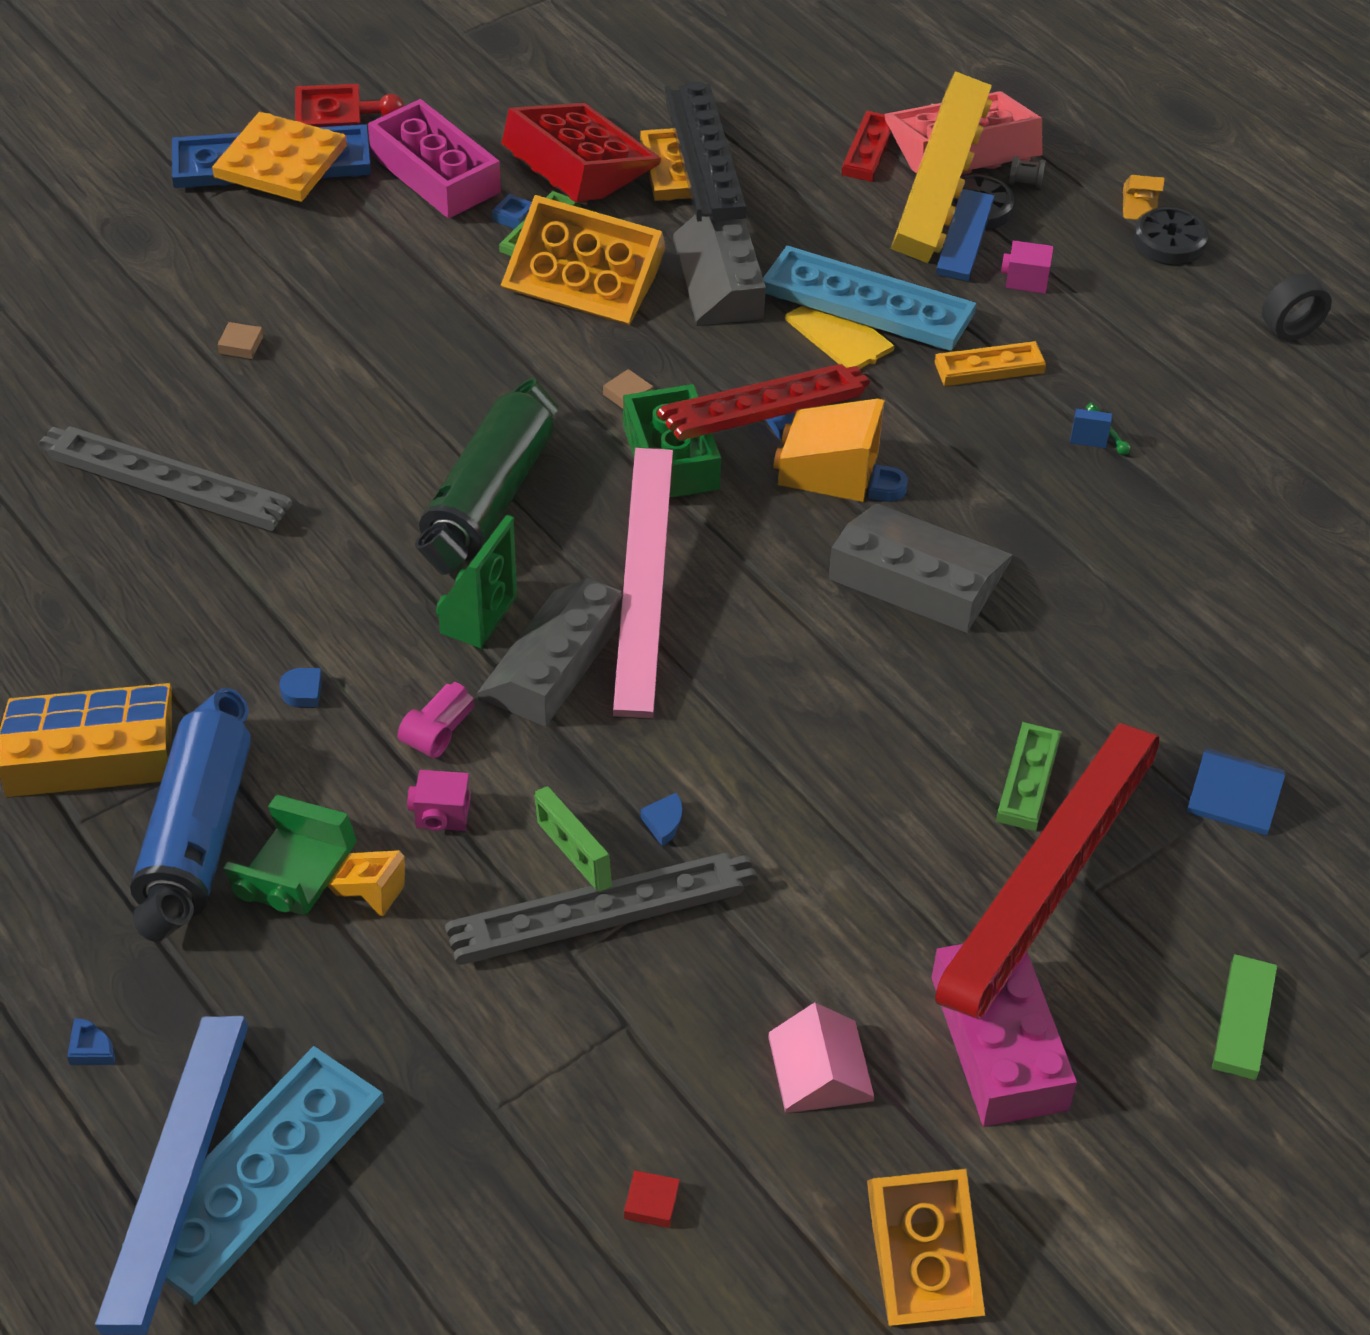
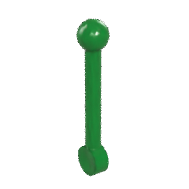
M1093 402L1086 406L1087 410L1101 412ZM1110 426L1109 436L1117 445V452L1120 455H1127L1131 450L1130 444L1122 441Z

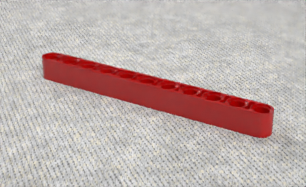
M1119 723L943 972L935 995V1002L977 1020H980L985 1015L1150 769L1159 748V735L1123 723Z

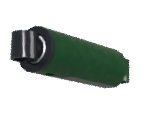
M536 378L524 381L513 392L507 393L496 400L421 516L419 522L421 535L417 539L415 547L440 575L451 573L465 560H472L489 539L551 438L554 430L553 416L558 410V404Z

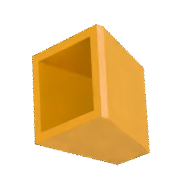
M871 399L796 410L792 424L786 423L782 436L784 448H777L773 469L779 470L778 485L864 502L873 466L879 453L884 400Z

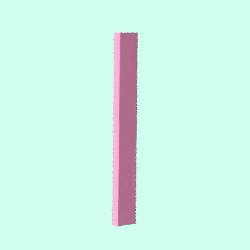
M635 448L613 716L653 719L673 450Z

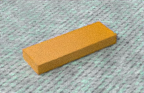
M1036 341L940 353L935 356V365L944 386L1043 374L1046 368L1045 360Z

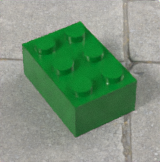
M694 384L623 395V428L633 457L635 456V448L673 450L670 498L720 490L721 456L713 434L710 433L680 441L674 435V431H671L666 426V421H662L657 416V411L664 405L697 398L698 394Z

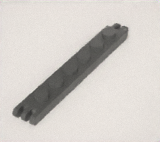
M69 426L66 430L51 427L47 432V436H44L39 441L40 448L46 451L48 456L55 461L269 531L275 529L278 521L284 517L285 511H288L292 506V500L285 495Z
M721 853L612 880V887L601 892L595 890L593 886H588L451 920L446 923L445 929L450 937L451 949L455 951L453 953L455 962L463 965L734 897L744 891V886L754 884L758 877L755 870L751 868L752 862L749 856L742 855L732 858L730 853Z

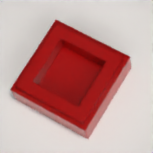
M634 1170L624 1209V1219L670 1228L680 1179Z

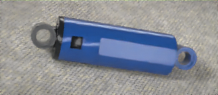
M221 688L197 707L195 711L185 715L178 725L130 884L131 895L139 904L133 914L134 925L139 934L147 940L153 942L164 940L189 922L193 916L202 913L207 906L251 745L250 733L243 723L248 717V705L243 696L236 690Z

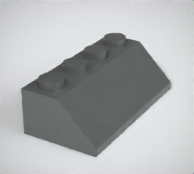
M694 215L673 234V240L696 326L764 319L766 287L745 219L712 221L711 216L702 217V221L697 222Z
M585 578L554 590L479 689L477 698L546 727L621 623L622 591L590 578Z

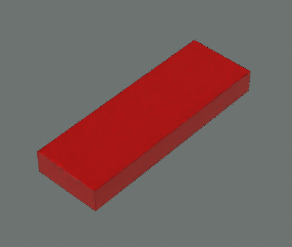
M866 111L842 165V176L873 182L892 137V132L885 121V114Z

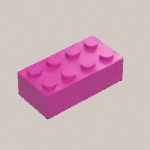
M419 99L368 123L371 156L448 219L501 193L499 160L423 100Z
M963 944L937 948L932 973L935 990H937L943 972ZM1028 952L1025 953L980 1020L941 1006L983 1127L1069 1111L1077 1081Z

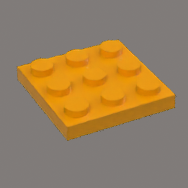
M258 112L212 166L214 178L302 202L346 148V135L307 125L299 121L274 116L269 113Z

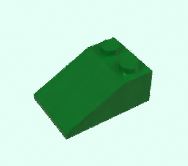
M509 515L504 517L469 566L458 573L455 585L449 593L442 595L439 599L436 615L439 616L440 634L481 649L516 600L514 517Z

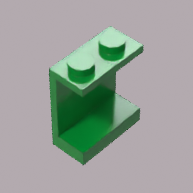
M276 795L268 808L277 829L249 868L227 862L224 870L231 889L238 898L247 902L256 901L267 904L281 912L290 911L307 916L344 859L357 843V839L347 813Z

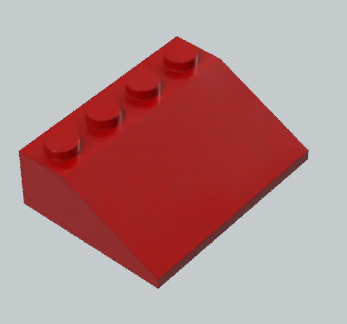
M586 103L512 107L508 110L501 144L512 151L515 157L529 164L533 171L547 178L551 185L560 188L568 194L572 201L587 203L588 200L603 199L658 166L661 162V158Z

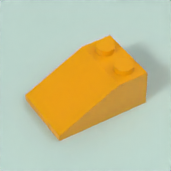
M959 1169L867 1180L872 1227L888 1325L985 1316L967 1170Z

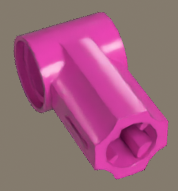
M457 682L446 684L421 711L413 709L406 714L398 729V740L433 759L438 758L447 748L452 731L475 707L474 698L468 693L466 687Z

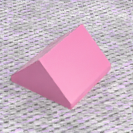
M814 1002L769 1032L768 1038L785 1114L874 1101V1093L855 1020Z

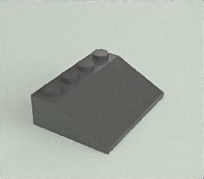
M876 503L849 522L832 546L829 579L968 633L1011 562L1013 554Z

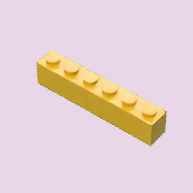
M954 72L946 89L891 246L892 250L926 263L929 262L933 252L940 253L946 239V234L941 233L943 226L950 225L956 207L951 205L953 197L959 198L965 180L960 178L962 170L968 171L974 157V153L969 151L971 144L977 145L984 126L978 125L980 118L986 119L993 101L988 99L992 85L959 72Z

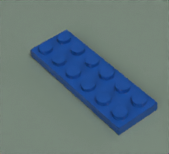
M367 124L320 127L344 134L347 140L346 148L321 179L342 176L357 177L371 174ZM240 133L172 137V180L174 188L236 184L214 178L212 166Z

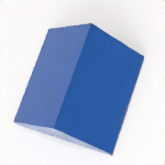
M1205 748L1187 813L1267 836L1285 778V770Z

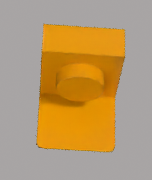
M1131 175L1123 187V217L1125 219L1138 220L1143 213L1157 208L1159 195L1163 192L1164 178Z
M400 851L349 853L327 887L336 896L361 895L380 916H384L404 888L405 856Z

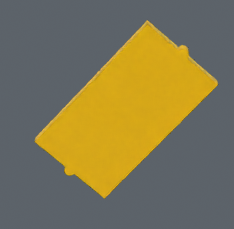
M804 305L785 314V320L834 361L838 364H843L846 368L857 366L861 369L868 364L874 365L876 360L894 351V345L871 326Z

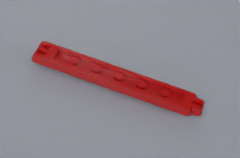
M837 364L667 404L659 408L657 416L662 421H666V426L671 431H674V435L681 441L795 413L796 410L815 408L855 398L864 392L865 387L869 386L870 380L866 375H861L862 371L857 366L846 368L843 364Z

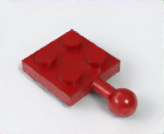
M359 84L295 86V121L318 128L360 125V114H382L385 116L404 107L403 100L396 94H386L380 101H360Z

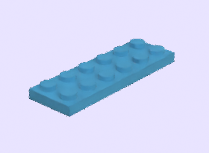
M791 246L785 247L763 277L766 287L765 294L772 295L777 299H785L856 321L875 329L898 334L903 338L914 339L952 351L974 316L976 309L975 302Z
M313 1046L205 1158L164 1283L193 1305H196L384 1103L383 1092Z

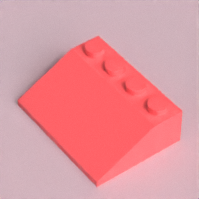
M1001 91L989 93L988 99L993 100L986 119L980 118L978 124L984 126L977 145L971 144L969 151L974 153V157L968 171L962 170L961 175L969 174L972 172V169L982 167L987 169L999 168L1002 163L1013 161V156H1017L1019 160L1030 161L1031 157L1041 156L1042 117ZM941 103L885 114V121L910 168L915 173L918 172Z

